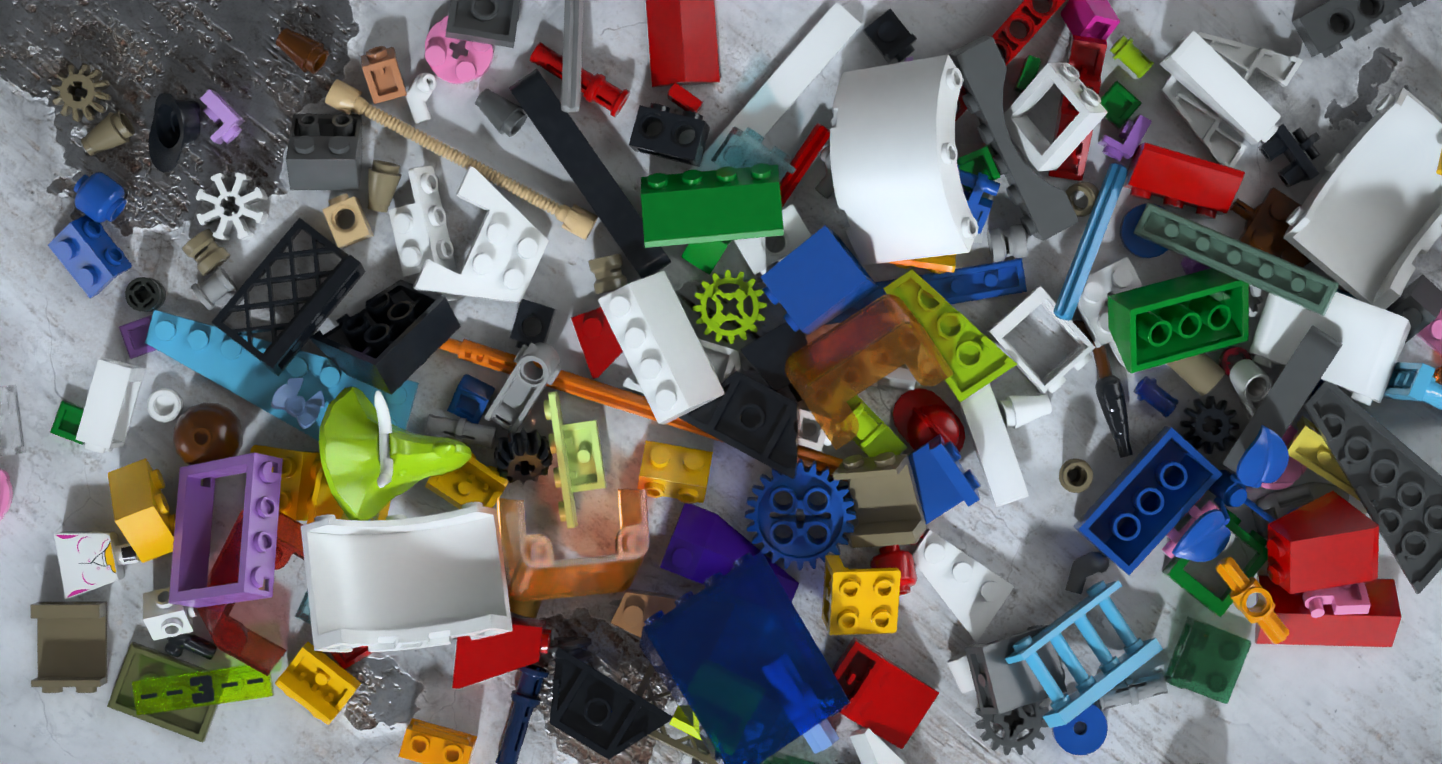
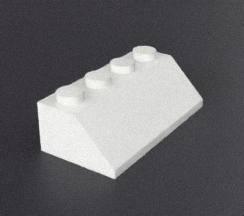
M665 271L629 283L597 299L658 424L665 425L725 394Z

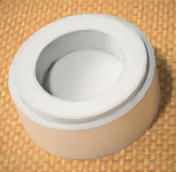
M157 389L148 398L147 410L156 421L170 422L177 419L182 413L183 400L180 394L173 389Z

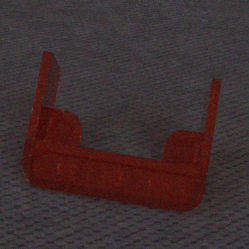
M244 509L240 512L208 575L207 587L238 583ZM280 511L275 570L283 568L293 554L304 560L301 526L303 524ZM235 603L197 608L215 645L221 651L268 676L285 655L286 649L246 628L240 621L229 616Z

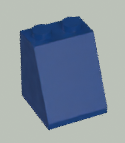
M826 225L760 277L767 285L762 290L774 305L780 302L787 313L783 315V318L795 332L800 329L808 335L879 288L839 235Z

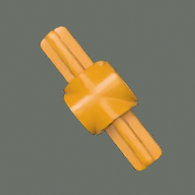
M1228 556L1220 560L1215 568L1232 590L1229 596L1233 600L1234 606L1245 615L1250 623L1257 622L1272 643L1278 644L1284 641L1289 635V630L1273 611L1276 605L1270 593L1262 588L1255 577L1248 578L1233 557ZM1257 592L1259 597L1257 604L1247 608L1246 601L1248 596Z

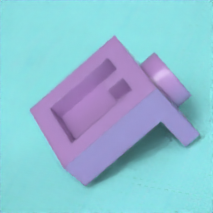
M209 89L200 98L206 105L203 111L216 124H219L221 121L224 123L210 139L220 145L224 141L229 144L241 133L242 129L239 126L245 120L216 91Z

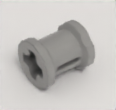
M217 266L214 269L215 273L205 281L191 286L195 295L208 310L213 309L214 303L228 292L234 293L238 290L233 280L220 266Z

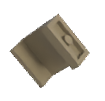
M885 452L876 457L863 458L862 455H852L845 458L833 473L834 480H847L851 496L854 499V507L859 524L850 535L853 548L906 545L918 542L927 526L908 454L894 455L893 452Z
M107 601L36 602L31 604V619H37L38 677L31 680V687H42V693L63 692V687H76L77 693L97 692V687L107 683Z

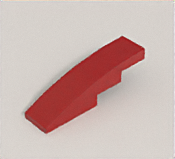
M1072 35L1067 63L1079 72V79L1083 84L1099 95L1107 40ZM1062 92L1053 142L1079 114L1078 110ZM1093 130L1057 170L1048 172V176L1077 181L1083 180Z

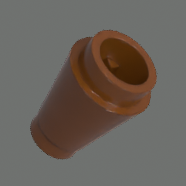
M288 28L282 30L276 39V45L303 72L317 73L324 66L328 58L329 52L324 49L323 43L291 31Z

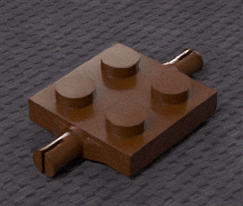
M1274 187L1269 190L1262 203L1254 209L1239 198L1233 202L1234 205L1230 207V211L1235 212L1246 220L1244 232L1240 236L1239 241L1302 268L1312 262L1283 238L1289 227V224L1286 223L1287 218L1297 207L1302 205Z

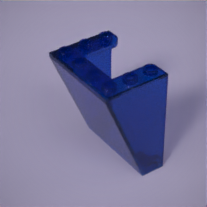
M749 552L733 563L734 567L726 575L723 576L720 571L708 578L703 583L706 588L694 595L692 591H689L679 597L674 602L676 607L668 613L664 614L660 610L644 621L646 625L643 627L639 647L718 764H762L764 760L816 725L824 722L828 717H833L850 703L763 553L759 552L752 556Z

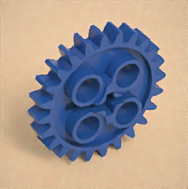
M799 459L795 479L772 468V478L765 474L760 476L763 487L753 484L752 492L758 497L747 498L746 504L755 509L745 511V518L754 520L747 525L746 530L748 532L757 531V534L752 538V544L763 542L760 550L761 555L769 551L773 552L771 563L774 564L781 557L784 558L785 569L790 566L792 561H796L799 571L802 570L804 561H809L810 566L816 569V559L821 558L825 563V555H828L829 552L840 555L838 543L843 545L849 544V538L844 532H854V526L846 522L856 519V512L847 510V508L854 505V499L844 498L849 492L848 485L838 488L837 485L840 480L828 477L829 466H826L819 472L816 471V461H813L808 469L804 468L803 460ZM779 491H786L791 494L793 500L789 504L782 505L776 502L774 495ZM819 491L826 495L827 500L822 505H814L809 501L808 496L812 492ZM797 509H803L805 514L803 521L797 520V515H795ZM771 512H777V513H779V514H787V515H781V516H778V517H771V516H770V513H771ZM828 512L831 514V516L829 518H825L823 516H819L818 514ZM784 524L789 526L793 533L787 538H781L775 534L774 529L778 525ZM813 525H821L826 529L827 533L822 538H814L808 533V530Z

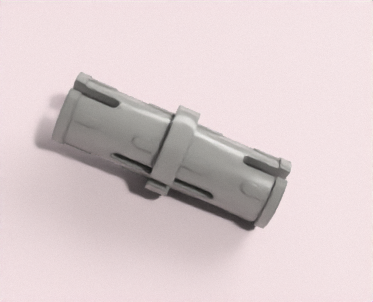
M429 414L425 427V435L447 437L462 443L480 445L490 449L494 446L497 427L467 422L466 418L460 417L459 420L433 414Z
M1159 672L1158 674L1132 680V678L1124 679V683L1116 685L1098 699L1101 711L1131 703L1133 706L1139 704V700L1168 693L1163 673Z

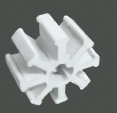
M238 172L235 173L237 178L232 191L227 182L228 176L218 173L211 176V180L216 183L221 195L215 197L210 195L209 191L199 189L196 196L198 201H208L215 204V209L205 214H197L199 223L204 226H210L211 222L221 218L217 231L213 233V237L225 241L230 240L229 233L233 223L238 232L237 238L248 240L254 237V234L249 231L244 219L250 217L255 219L256 223L265 225L269 217L267 213H258L250 210L249 206L260 200H268L265 190L256 187L255 191L244 196L247 185L252 181V178ZM233 198H236L235 204L240 206L237 213L231 212L232 216H229L230 210L225 208L227 201L234 202Z

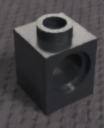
M522 299L510 335L511 339L517 340L515 347L521 349L524 344L529 346L531 343H546L556 309ZM529 317H536L542 325L541 332L535 337L527 336L523 331V323Z

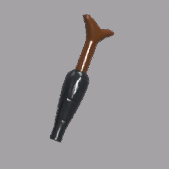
M1074 320L1073 323L1095 346L1092 351L1100 378L1095 385L1096 394L1106 422L1117 444L1120 458L1131 456L1133 452L1130 444L1127 408L1121 380L1112 374L1105 345L1097 348L1084 322Z

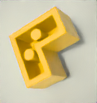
M145 458L108 472L114 521L141 562L145 563L173 552L176 514L171 515L169 513L167 500L161 492V489L165 488V482L159 469L153 470Z

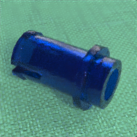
M1145 376L1134 389V393L1138 395L1137 399L1139 401H1146L1160 412L1163 417H1168L1176 409L1179 400L1158 386L1155 378L1150 379Z

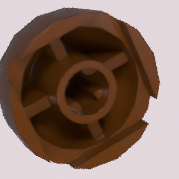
M201 403L191 406L180 415L174 427L173 443L177 454L188 465L234 457L238 455L243 444L242 426L240 420L231 409L219 403Z

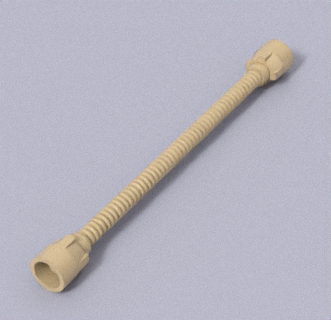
M336 79L325 99L326 104L348 115L354 112L358 115L362 114L369 119L372 118L373 121L376 120L377 123L384 124V127L388 126V129L392 128V131L407 137V139H411V141H415V143H419L420 146L423 145L424 148L427 147L428 150L430 149L432 152L438 153L439 156L442 155L443 158L446 157L447 160L450 159L451 162L458 163V166L466 170L470 166L475 168L487 180L489 179V182L504 188V190H508V192H512L513 195L516 194L517 197L520 196L521 199L524 198L525 201L531 202L532 205L535 204L536 207L539 206L540 209L543 208L544 211L547 210V213L551 212V215L555 214L556 219L563 222L562 228L584 240L591 233L598 219L597 215L576 204H573L572 208L565 204L559 205L558 202L555 203L554 200L551 201L550 198L547 199L546 196L539 195V192L536 193L535 190L532 191L531 188L528 189L527 186L520 185V182L512 181V178L497 172V170L493 171V168L485 167L484 163L481 164L480 161L478 162L476 159L474 160V158L466 156L465 153L462 154L461 151L458 152L457 149L450 148V145L443 144L442 141L439 142L438 139L435 140L430 135L427 136V133L423 134V131L419 132V129L404 123V121H400V119H396L395 116L392 117L391 114L388 115L387 112L385 113L383 110L377 109L376 106L369 105L366 99L360 97L362 95L361 91L339 79Z

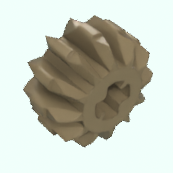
M82 63L79 71L75 65H68L69 76L58 72L56 75L62 81L61 86L56 84L51 86L52 91L60 93L52 102L54 105H63L60 111L62 116L67 117L72 113L73 121L80 122L84 114L87 120L92 121L95 119L93 109L100 113L106 111L100 102L101 99L105 101L111 100V95L102 93V90L108 88L110 83L107 80H100L102 76L101 70L95 69L90 73V65ZM77 88L87 90V96H81L82 100H80V97L75 96Z

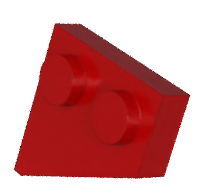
M601 307L571 317L593 379L599 378L623 353Z

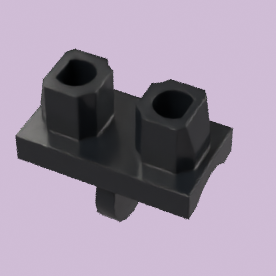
M1281 124L1278 126L1279 128L1266 143L1263 142L1258 147L1269 162L1282 153L1289 160L1290 164L1278 172L1279 178L1286 187H1291L1302 181L1312 180L1320 174L1304 153L1305 150L1311 160L1320 155L1313 145L1320 139L1317 132L1307 137L1301 127L1292 132L1299 142L1298 144L1286 126Z

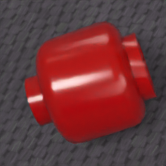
M899 545L879 548L880 554L870 560V569L898 568L901 572L899 596L910 593V587L914 586L917 582L913 555L909 551L900 550Z

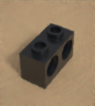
M651 103L650 107L639 105L629 146L635 152L700 167L710 127L706 121L702 120L703 116L698 113L683 111V114L679 115L670 113V108L661 104ZM661 122L662 130L658 135L648 136L646 134L647 127L651 123ZM683 131H695V137L689 144L679 143V136Z

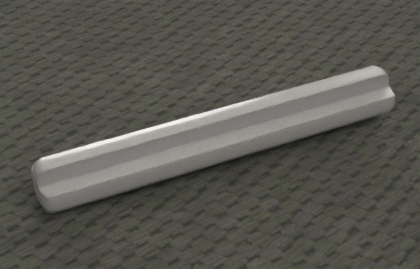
M565 0L561 109L564 112L575 113L580 110L584 0Z

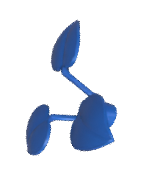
M1261 425L1256 438L1239 460L1236 470L1237 474H1231L1227 470H1219L1222 475L1209 488V491L1216 496L1213 502L1218 505L1219 510L1213 509L1202 514L1181 537L1172 554L1178 558L1195 562H1207L1216 558L1225 549L1231 536L1230 530L1225 526L1230 521L1225 505L1228 507H1239L1244 503L1269 523L1276 520L1247 498L1245 485L1259 488L1262 482L1273 483L1284 473L1288 465L1289 453L1287 446L1279 435L1270 428ZM1302 506L1296 507V508L1290 510L1288 513H1290V512H1292V511H1294V510H1296V509H1298V508H1300V507H1302Z

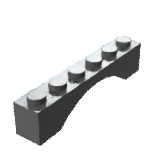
M983 35L949 53L950 58L956 68L961 71L962 78L964 79L962 86L966 94L962 96L963 101L969 112L976 114L981 124L977 126L981 139L986 145L990 143L995 154L992 158L1000 175H1005L1010 185L1006 188L1007 194L1015 206L1019 204L1024 215L1020 220L1026 233L1029 236L1033 235L1035 238L1044 241L1078 223L1079 220L1066 192L1050 185L1036 175L1022 160L1011 141L1005 124L1003 110V86L1007 66L994 38Z

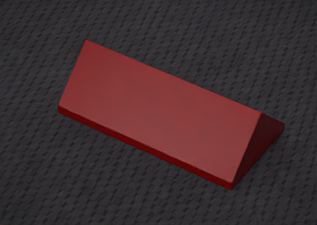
M646 0L652 88L672 86L675 82L680 86L720 83L714 0Z
M1257 575V581L1263 589L1270 593L1276 605L1273 611L1289 630V635L1286 639L1278 644L1361 647L1393 646L1402 617L1394 579H1375L1364 582L1371 604L1368 614L1334 615L1332 605L1325 604L1323 605L1324 615L1314 618L1304 604V592L1289 594L1281 586L1274 584L1268 575ZM1256 593V604L1259 598L1258 593ZM1256 622L1255 643L1274 644Z

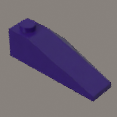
M684 503L660 568L786 615L799 585V582L779 565L771 563L772 560L765 554L761 555L760 550L717 513L694 504Z

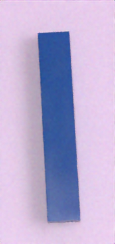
M1022 258L955 269L953 273L919 275L950 304L1027 292ZM896 279L875 282L879 287L875 292L825 325L899 313L883 290L884 287Z

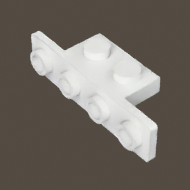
M432 166L411 168L408 170L415 203L388 210L403 277L419 274L427 259L457 273L453 256L454 249L448 234L446 213L442 207L438 190L439 183L434 168ZM436 292L437 294L446 297L448 302L460 300L463 298V295H451Z

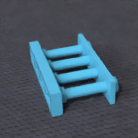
M1397 362L1383 397L1386 399L1422 401L1442 410V385L1435 382L1436 379L1432 377L1436 368L1424 363Z
M1102 580L1086 590L1089 596L1033 638L1029 635L1019 640L1012 646L1015 651L1005 658L1008 664L1025 660L1052 701L1050 704L1052 709L1042 717L1049 728L1069 723L1163 650L1156 638L1142 641L1141 638H1136L1115 606L1110 595L1122 587L1119 580L1105 584ZM1098 604L1125 645L1123 648L1125 653L1119 658L1117 656L1112 657L1085 615ZM1075 623L1101 663L1099 666L1101 672L1094 677L1093 675L1088 676L1061 634L1063 630ZM1049 641L1076 681L1075 687L1077 690L1070 696L1063 694L1036 652Z

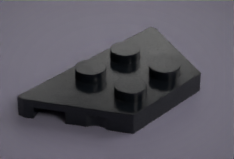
M736 371L721 383L725 391L724 395L679 417L792 479L796 478L799 404L750 377Z
M558 647L556 650L550 724L605 758L611 759L668 723L673 717Z

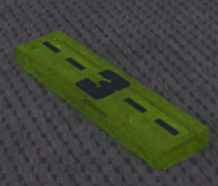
M270 661L132 681L137 716L274 696Z

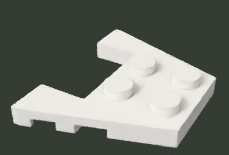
M1202 32L1197 33L1246 82L1256 69L1284 88L1303 62L1302 59L1295 56H1286L1271 50L1259 49ZM1170 74L1160 92L1215 161L1220 165L1234 168L1247 146L1219 129L1218 125L1222 119Z
M470 166L462 179L456 196L486 210L487 213L458 274L427 259L413 288L419 291H432L520 303L549 240L481 173Z

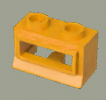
M412 718L409 726L406 728L398 757L423 764H470L477 736Z

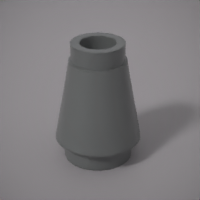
M485 89L475 101V105L480 108L500 134L505 133L512 137L521 129L527 119V116L522 112V107L489 89Z

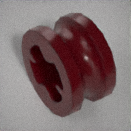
M1230 347L1221 353L1219 366L1225 371V375H1230V369L1227 366L1231 364L1227 362L1229 355L1237 356L1240 354L1243 359L1252 360L1247 350L1241 347Z

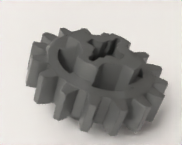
M1043 700L1031 703L1034 714L1025 712L1022 707L1016 708L1015 712L1020 719L1014 720L1009 728V723L1004 717L1005 715H1011L1012 710L1002 714H981L980 708H976L975 713L981 716L982 720L977 721L975 726L977 729L986 730L980 736L983 741L993 739L990 745L992 750L995 751L1001 745L1005 755H1009L1011 748H1015L1019 755H1023L1024 745H1028L1032 750L1035 749V744L1032 741L1035 737L1044 740L1045 736L1040 732V728L1049 727L1045 720L1042 719V716L1048 713L1049 709L1047 707H1039ZM990 721L1001 725L1002 737L993 732ZM1026 728L1030 729L1025 736L1017 739V735Z

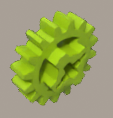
M726 270L725 278L720 279L716 273H713L714 283L710 285L708 282L703 281L701 284L706 291L704 294L695 293L694 295L697 299L701 300V305L693 307V311L701 312L702 314L696 320V323H706L705 335L710 334L712 331L716 332V342H720L723 335L728 336L730 344L734 343L735 335H739L745 341L747 340L745 331L749 329L757 333L758 329L754 322L756 320H765V317L758 313L759 309L767 307V303L758 302V297L764 292L763 290L754 291L752 289L756 281L754 278L747 283L744 282V272L740 271L737 278H732L730 270ZM724 284L740 286L735 293H723L717 288ZM717 295L728 301L735 298L738 301L736 309L743 318L740 319L732 313L727 314V316L723 315L721 311L724 307L717 298ZM748 295H750L753 303L751 317L744 312L743 301ZM708 297L716 303V314L711 319L708 317L706 309ZM725 321H736L742 326L735 330L719 328Z

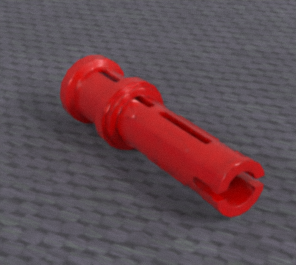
M540 42L534 49L529 61L562 80L563 56ZM583 68L581 69V92L584 93L583 97L586 98L585 100L590 103L595 101L608 109L610 115L615 118L625 105L630 91L627 89L622 91L607 82L606 76L602 74L599 75L597 73L593 75Z

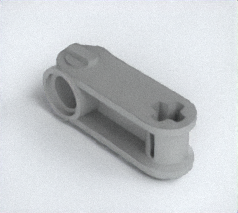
M538 342L535 344L531 343L529 346L525 344L522 346L514 359V362L517 364L486 413L485 420H493L507 429L508 433L509 430L514 433L518 431L547 384L551 386L562 370L559 367L561 361H559L557 351L547 343ZM533 361L538 362L543 369L534 365Z

